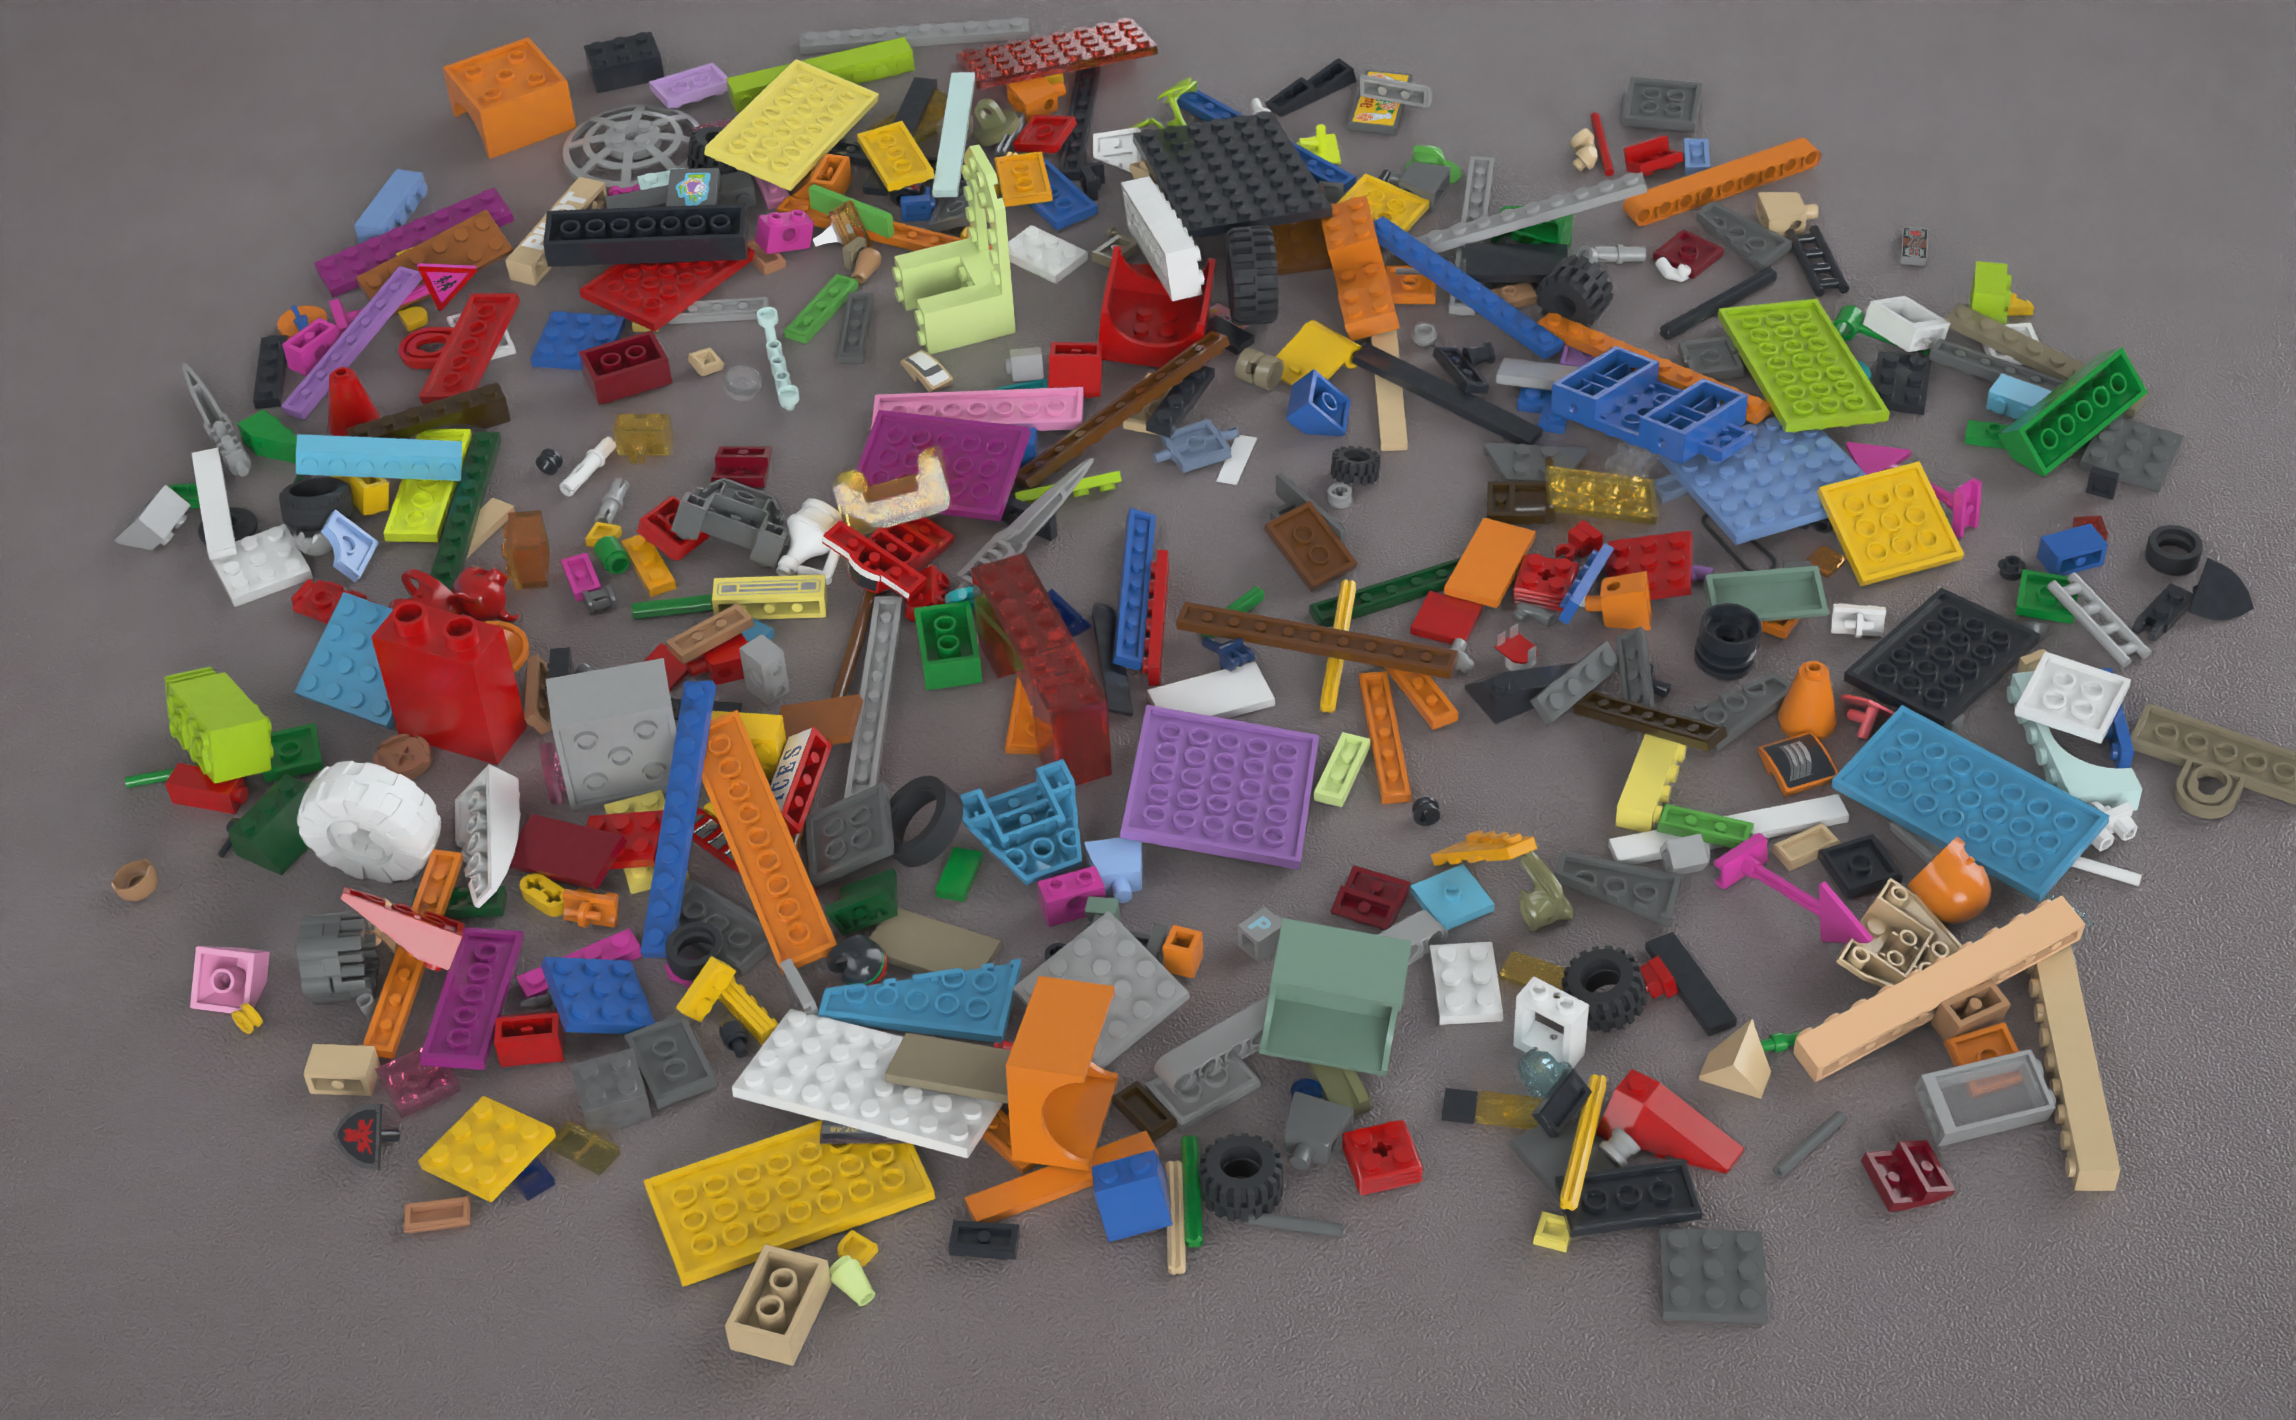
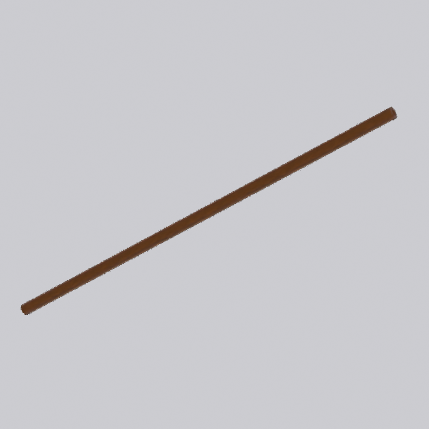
M890 508L884 528L895 517L900 519L903 509ZM864 590L831 698L847 695L873 611L874 598L878 595L877 593ZM814 795V797H813V800H812V803H811V806H810V808H809V811H808V814H807V815H809L810 812H811V808H812V805H813V802H814V799H815V795ZM806 819L801 833L791 836L797 851H799L806 828Z

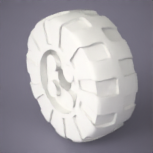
M343 761L335 763L332 767H325L313 779L299 807L297 824L300 827V836L307 847L312 848L316 856L329 866H335L343 870L344 874L357 879L367 878L374 879L376 882L393 883V881H406L413 878L427 864L440 835L441 817L437 814L436 805L427 793L425 794L416 786V783L407 777L392 772L380 765L368 762Z

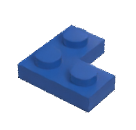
M1522 387L1517 401V411L1541 414L1538 427L1543 428V432L1565 434L1568 420L1551 412L1552 391Z

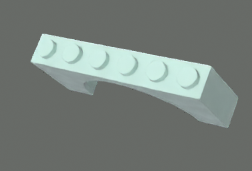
M2034 671L2012 675L2011 685L2007 687V699L2015 708ZM2016 716L2018 723L2024 726L2028 744L2032 745L2036 752L2038 765H2042L2045 771L2046 782L2087 804L2097 801L2103 807L2109 805L2111 808H2115L2129 802L2134 808L2133 811L2138 810L2142 787L2132 768H2106L2084 762L2066 752L2055 741L2049 726Z

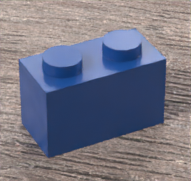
M2090 523L2042 536L2040 538L2037 559L2050 574L2065 576L2104 565L2108 544Z

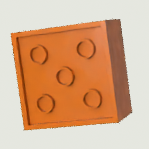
M529 37L442 67L453 115L458 117L465 112L469 113L480 133L489 159L576 128L566 78Z
M1038 976L1006 1063L1012 1160L1089 1171L1112 1102V1096L1118 1083V1073L1102 1069L1091 1062L1112 998L1115 995V986Z

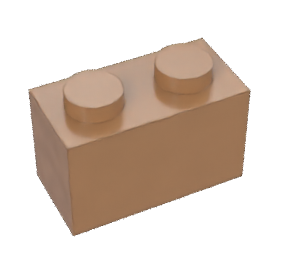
M1991 979L1940 1002L1931 1025L1945 1042L1946 1039L2001 1023L2011 1003Z

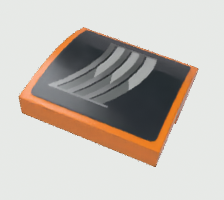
M1812 731L1764 745L1757 749L1768 775L1774 774L1784 797L1832 783V779L1839 773L1827 750Z

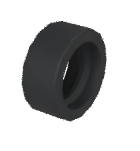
M2160 526L2153 530L2148 538L2145 559L2152 568L2163 574L2173 576L2186 575L2196 570L2199 565L2203 542L2198 534L2183 526ZM2167 545L2176 546L2184 549L2188 554L2174 555L2163 551L2159 547Z
M698 921L679 926L669 935L665 943V952L671 971L684 980L694 981L711 956L724 963L726 961V948L723 936L719 929L710 923ZM694 943H706L714 947L708 955L700 959L688 960L678 956L681 950Z

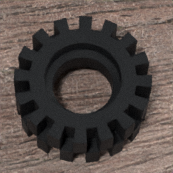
M1342 446L1341 449L1337 448L1332 453L1330 475H1332L1333 479L1336 478V481H1344V484L1347 485L1349 483H1353V486H1358V483H1361L1362 486L1367 485V483L1373 484L1379 478L1381 456L1377 455L1376 451L1371 452L1370 448L1363 449L1362 446H1358V448L1349 446V448Z

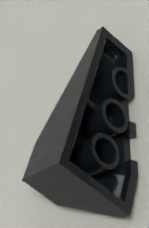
M1576 663L1492 674L1466 684L1465 690L1494 724H1498L1534 709L1530 700Z

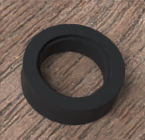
M921 776L901 787L890 799L894 854L890 856L906 867H919L938 857L952 842L960 827L963 817L961 797L934 776ZM937 800L933 817L925 829L912 840L903 843L905 830L913 816L923 806Z

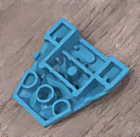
M1064 759L1036 768V782L986 799L981 788L959 795L963 802L962 822L964 826L1025 885L1082 866L1075 781Z

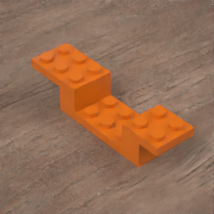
M1367 195L1353 197L1350 200L1336 204L1332 203V216L1320 219L1349 339L1355 341L1399 329L1400 326Z

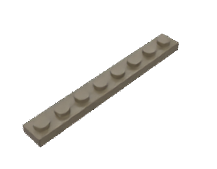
M1960 303L1946 317V321L1950 322L1949 328L2004 355L2013 357L2014 360L2043 374L2066 381L2086 365ZM2144 395L2123 413L2134 417L2146 402L2148 395Z

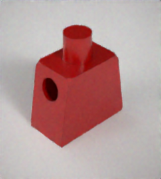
M740 633L697 658L688 661L686 667L690 676L693 678L706 673L715 685L744 679L739 648L748 642L743 634Z

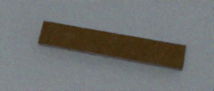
M1592 690L1573 705L1574 713L1577 715L1708 752L1728 736L1726 727Z

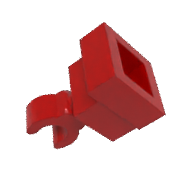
M1582 520L1568 531V543L1560 544L1555 548V557L1558 558L1565 554V558L1573 562L1574 557L1577 555L1584 558L1591 554L1593 550L1599 552L1603 546V533L1585 520Z
M1659 956L1647 961L1646 964L1640 967L1647 993H1649L1652 999L1662 994H1665L1668 999L1678 993L1674 977Z

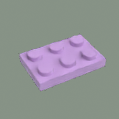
M710 63L649 81L650 90L668 109H675L686 103L699 102L709 96L724 94L728 91L726 81L728 77L714 63Z

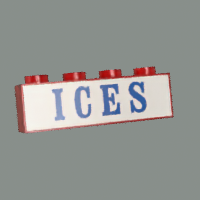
M815 727L788 736L770 784L791 836L801 833L832 748V744Z

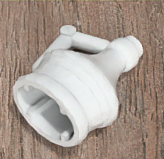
M812 498L804 501L802 509L787 518L790 537L789 550L787 555L782 556L779 560L776 573L779 576L825 574L826 585L831 584L840 555L822 543V536L839 520L849 525L846 518L838 510L823 501ZM829 554L823 571L801 565L812 557Z

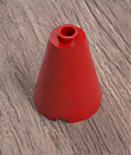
M339 367L329 375L328 428L333 436H348L347 428L380 418L377 408L352 369Z

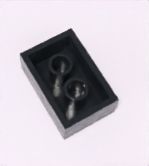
M640 32L636 35L616 37L613 40L593 42L584 46L588 71L597 94L649 83V81L664 77L661 55L652 32Z

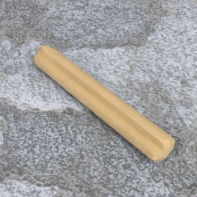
M1177 1160L1174 1162L1168 1161L1165 1164L1173 1225L1167 1226L1168 1272L1171 1275H1182L1186 1271L1182 1162Z

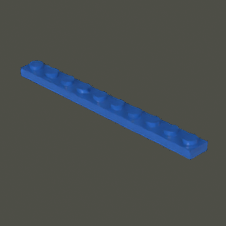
M1199 90L1182 94L1177 100L1179 107L1206 122H1210L1213 119H1230L1243 115ZM1292 142L1318 184L1319 181L1344 183V192L1356 184V176Z
M1383 216L1373 221L1380 245L1545 360L1563 350L1564 341Z
M712 680L684 682L640 951L644 958H667L665 943L669 935L679 925L716 685Z

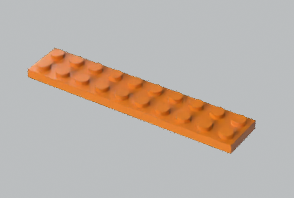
M738 710L713 719L710 723L702 782L783 975L784 973L779 963L791 958L797 969L826 957L837 943Z

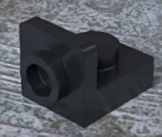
M1103 162L1080 166V186L1084 194L1092 201L1098 200V190H1101V184L1105 183Z

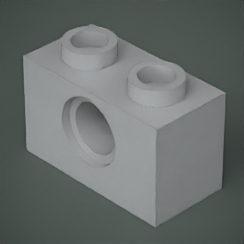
M762 634L739 648L746 689L767 706L790 692L784 652L781 648Z

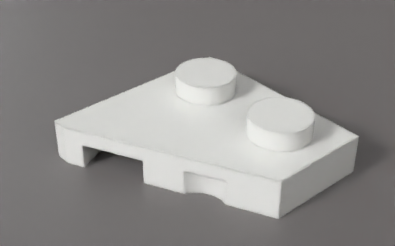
M1135 127L1093 134V157L1130 172V164L1141 160V155L1133 142V133L1141 132V130Z

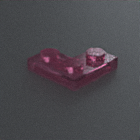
M554 742L539 744L541 765L551 806L563 804L562 792L567 790L563 774L559 772L562 769Z

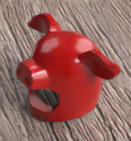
M474 566L467 568L456 578L451 592L453 593L452 596L460 602L463 608L462 613L483 622L499 619L508 623L517 621L519 614L510 615L505 610L507 598L504 586L508 577L502 571L496 568L487 571L484 568Z

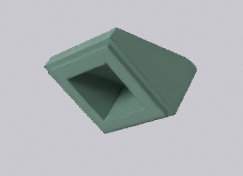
M1088 896L1085 908L1088 921L1092 922L1095 914L1103 916L1108 911L1120 921L1119 899Z

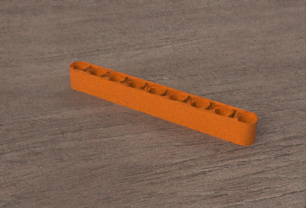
M1798 138L1648 189L1647 193L1627 198L1622 208L1638 226H1645L1704 206L1711 201L1715 202L1811 169L1821 160V152L1806 138Z

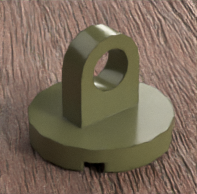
M985 98L980 100L975 107V115L980 124L975 129L974 136L980 145L991 146L1004 140L1002 136L1007 133L1009 136L1017 130L1020 121L1015 111H1001L995 101ZM983 108L989 109L992 114H987Z

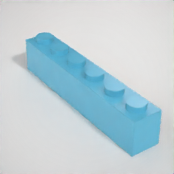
M297 434L296 474L461 481L462 441Z

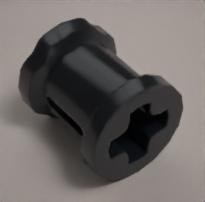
M1485 341L1480 346L1472 348L1466 346L1462 349V354L1474 367L1486 362L1488 364L1495 362L1494 348L1490 341Z

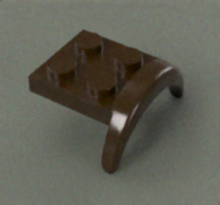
M1548 456L1545 459V481H1488L1487 519L1507 524L1531 525L1554 523L1556 520V486L1553 457Z

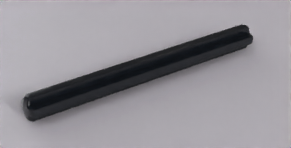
M1768 267L1660 327L1661 337L1663 336L1668 340L1718 313V309L1727 308L1776 281L1777 270Z

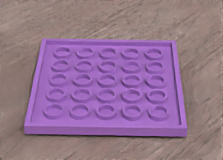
M1146 705L1120 838L1299 870L1319 735Z

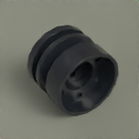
M1721 603L1706 609L1701 618L1699 636L1697 637L1694 649V660L1698 668L1707 675L1717 679L1733 680L1747 675L1754 665L1756 648L1762 632L1760 619L1749 608L1739 604Z

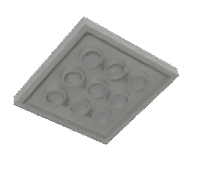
M1110 911L1106 912L1013 987L1017 997L1028 1006L1038 976L1115 986V995L1112 998L1091 1062L1102 1069L1190 998L1189 992Z

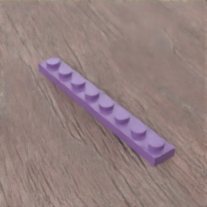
M401 266L397 268L281 406L284 414L303 420L306 419L329 391V375L339 367L348 368L422 280L419 271Z

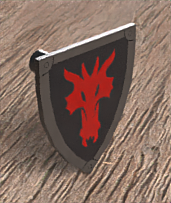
M383 1104L359 1105L345 1115L333 1132L340 1150L348 1160L358 1167L380 1170L381 1142H398L400 1139V1131L398 1129H382Z

